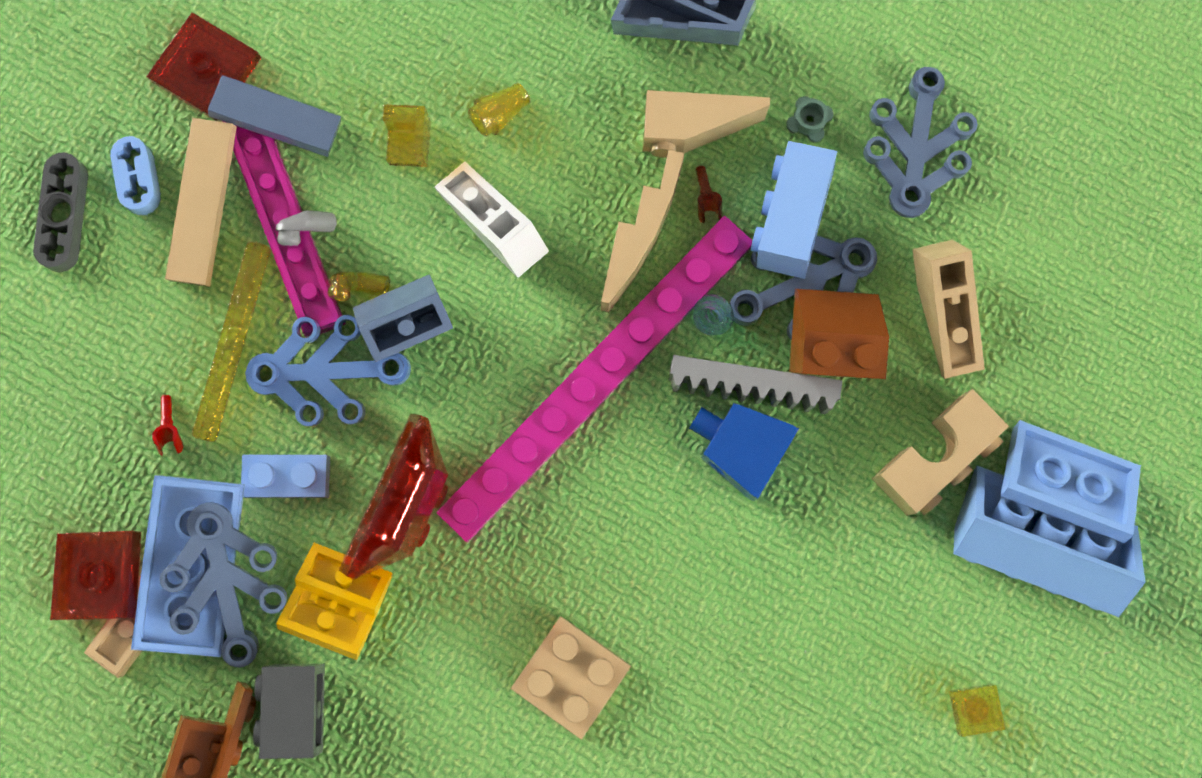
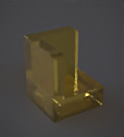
M384 104L383 122L388 130L386 159L388 164L391 166L428 167L431 121L426 107Z

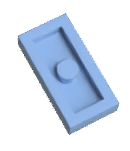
M242 455L241 484H245L243 498H329L330 456Z

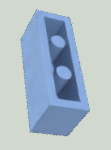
M788 141L784 156H776L771 179L777 180L774 192L766 191L761 215L767 216L764 228L756 227L751 245V251L757 252L756 268L803 279L806 278L834 173L837 151Z

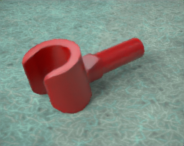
M170 395L161 396L160 426L152 433L153 442L161 456H163L162 448L168 442H173L177 454L181 453L184 447L179 432L173 425L172 397Z

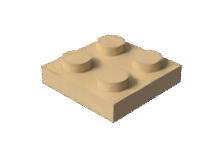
M560 616L510 689L582 740L631 668V665Z

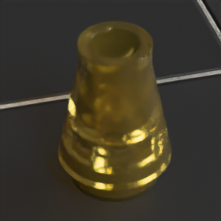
M517 82L508 88L475 99L474 105L468 109V114L475 128L483 136L497 135L522 108L530 104V97L525 88Z

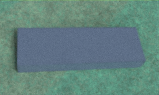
M224 75L220 78L208 108L209 117L232 123L235 126L326 157L329 156L341 124V116Z

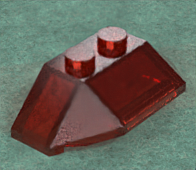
M410 414L338 569L345 576L357 579L412 556L415 548H420L424 544L430 530V524L427 523L434 508L437 509L441 506L448 490V486L445 484L448 473L428 418L422 415Z

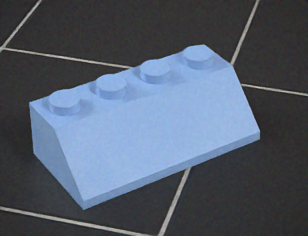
M976 466L955 524L953 554L971 563H978L1004 573L1010 578L1020 579L1041 587L1052 594L1062 595L1083 603L1094 610H1101L1119 617L1146 583L1138 526L1135 525L1134 536L1126 543L1120 542L1000 496L1004 475Z

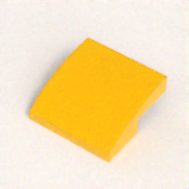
M314 542L295 577L296 586L276 622L277 629L357 660L389 587L392 572Z

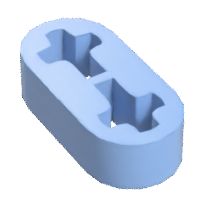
M125 136L113 144L110 154L119 202L130 212L136 215H147L158 207L161 200L154 156L152 151L139 138ZM133 149L140 154L134 157L136 170L124 160L130 157V151ZM136 182L147 192L141 195V202L139 203L131 198L137 195Z

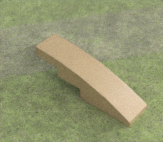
M668 150L660 189L643 186L635 225L618 222L601 299V311H611L633 282L655 245L673 201L685 153Z

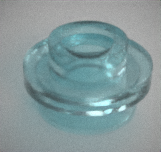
M709 294L702 297L696 303L693 321L702 333L706 335H721L731 328L734 322V312L726 299L719 295ZM712 310L717 314L718 318L714 316Z

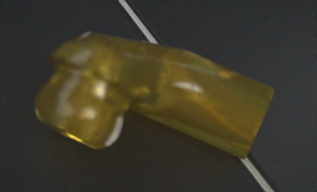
M362 271L337 272L328 280V283L331 284L328 288V295L337 301L349 300L351 290L380 296L389 292L390 277Z

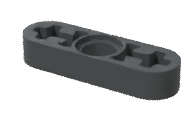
M65 152L52 155L44 164L33 248L35 259L41 265L54 272L68 271L78 261L88 182V171L85 165L73 155ZM67 166L74 170L73 174L66 175L65 179L62 180L58 177L59 172H66ZM67 189L72 194L68 195L64 193V190ZM60 203H69L71 207L69 217L62 222H54L52 219L54 207ZM51 230L57 231L58 237L51 233ZM58 245L63 247V254H56L55 259L49 256L50 250H56Z

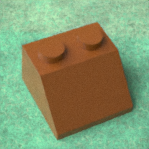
M795 289L789 372L809 375L886 379L889 333L879 294Z

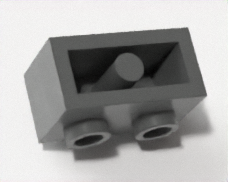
M325 663L272 664L262 667L261 675H257L255 681V699L257 702H261L260 720H256L253 731L254 745L259 747V759L314 758L323 753Z

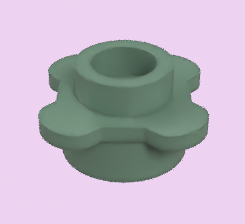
M807 96L800 97L795 104L796 111L794 116L787 120V129L791 133L799 132L808 136L811 142H819L825 135L823 129L826 123L830 122L833 118V110L820 100L811 99ZM808 116L813 117L814 121L808 122L806 118Z

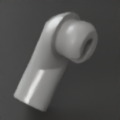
M311 210L300 212L279 221L275 229L278 231L277 241L280 245L298 246L301 242L300 231L330 233L335 230L337 220L331 212Z

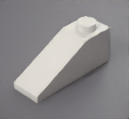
M463 162L434 187L490 251L518 278L549 252L532 222L466 162Z

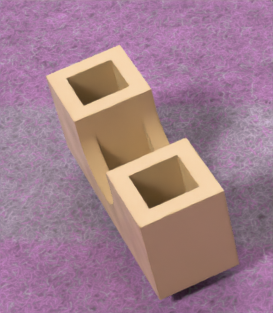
M973 389L960 395L931 422L943 435L946 443L945 454L939 462H930L924 459L910 446L901 450L872 478L906 516L917 514L919 511L923 515L930 512L943 499L938 493L949 483L953 486L958 485L973 471L969 464L979 454L985 458L1003 443L999 436L1009 426Z

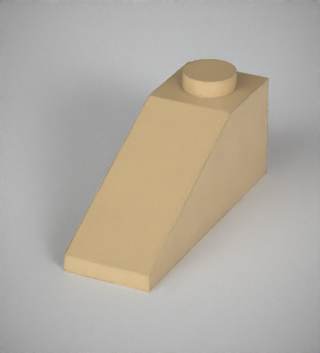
M647 90L643 151L651 152L656 157L667 158L668 150L686 153L765 120L770 106V97Z
M954 240L912 249L917 289L941 376L946 379L984 370L972 250Z

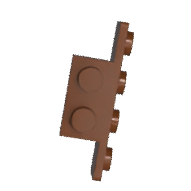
M237 681L224 723L181 715L161 778H227L230 766L238 764L242 753L243 740L239 739L243 724L244 722L249 723L251 721L256 706L255 696H252L253 689L247 683Z

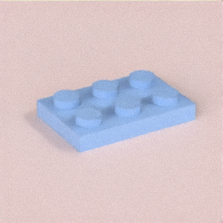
M1019 420L1012 429L1000 496L1126 543L1134 536L1141 465Z

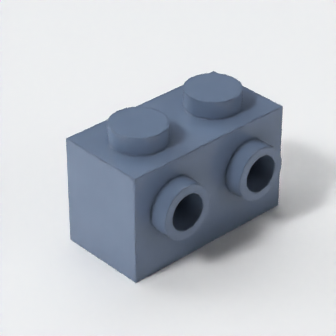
M430 274L353 307L358 329L375 362L453 329Z

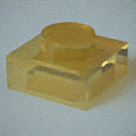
M987 684L949 691L957 734L959 736L965 737L1006 730L997 685Z

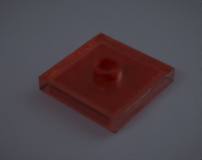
M192 12L146 77L158 87L209 117L208 108L221 76L224 75L245 82L262 57L256 50Z
M109 531L57 534L50 620L135 619L141 532Z

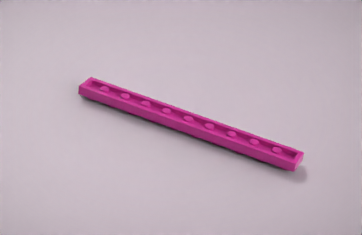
M724 215L436 513L468 543L751 249L752 239Z

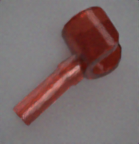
M698 166L696 174L701 194L698 197V219L700 222L705 223V212L715 211L720 220L722 218V197L717 192L712 191L705 166Z

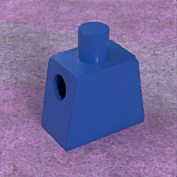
M735 403L731 406L724 419L701 407L689 427L690 430L710 441L701 458L751 501L759 498L799 430L794 425Z

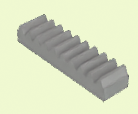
M673 355L669 373V381H671L673 392H678L682 383H687L689 394L694 395L698 386L702 385L706 397H710L715 388H720L722 399H727L732 390H735L739 402H743L748 394L752 393L755 404H760L767 395L772 407H776L785 398L788 409H793L802 401L804 411L809 412L818 403L820 413L824 415L832 410L835 403L840 400L843 381Z

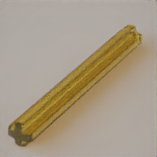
M248 242L244 251L192 430V436L199 440L215 442L219 434L271 253V249L262 243Z

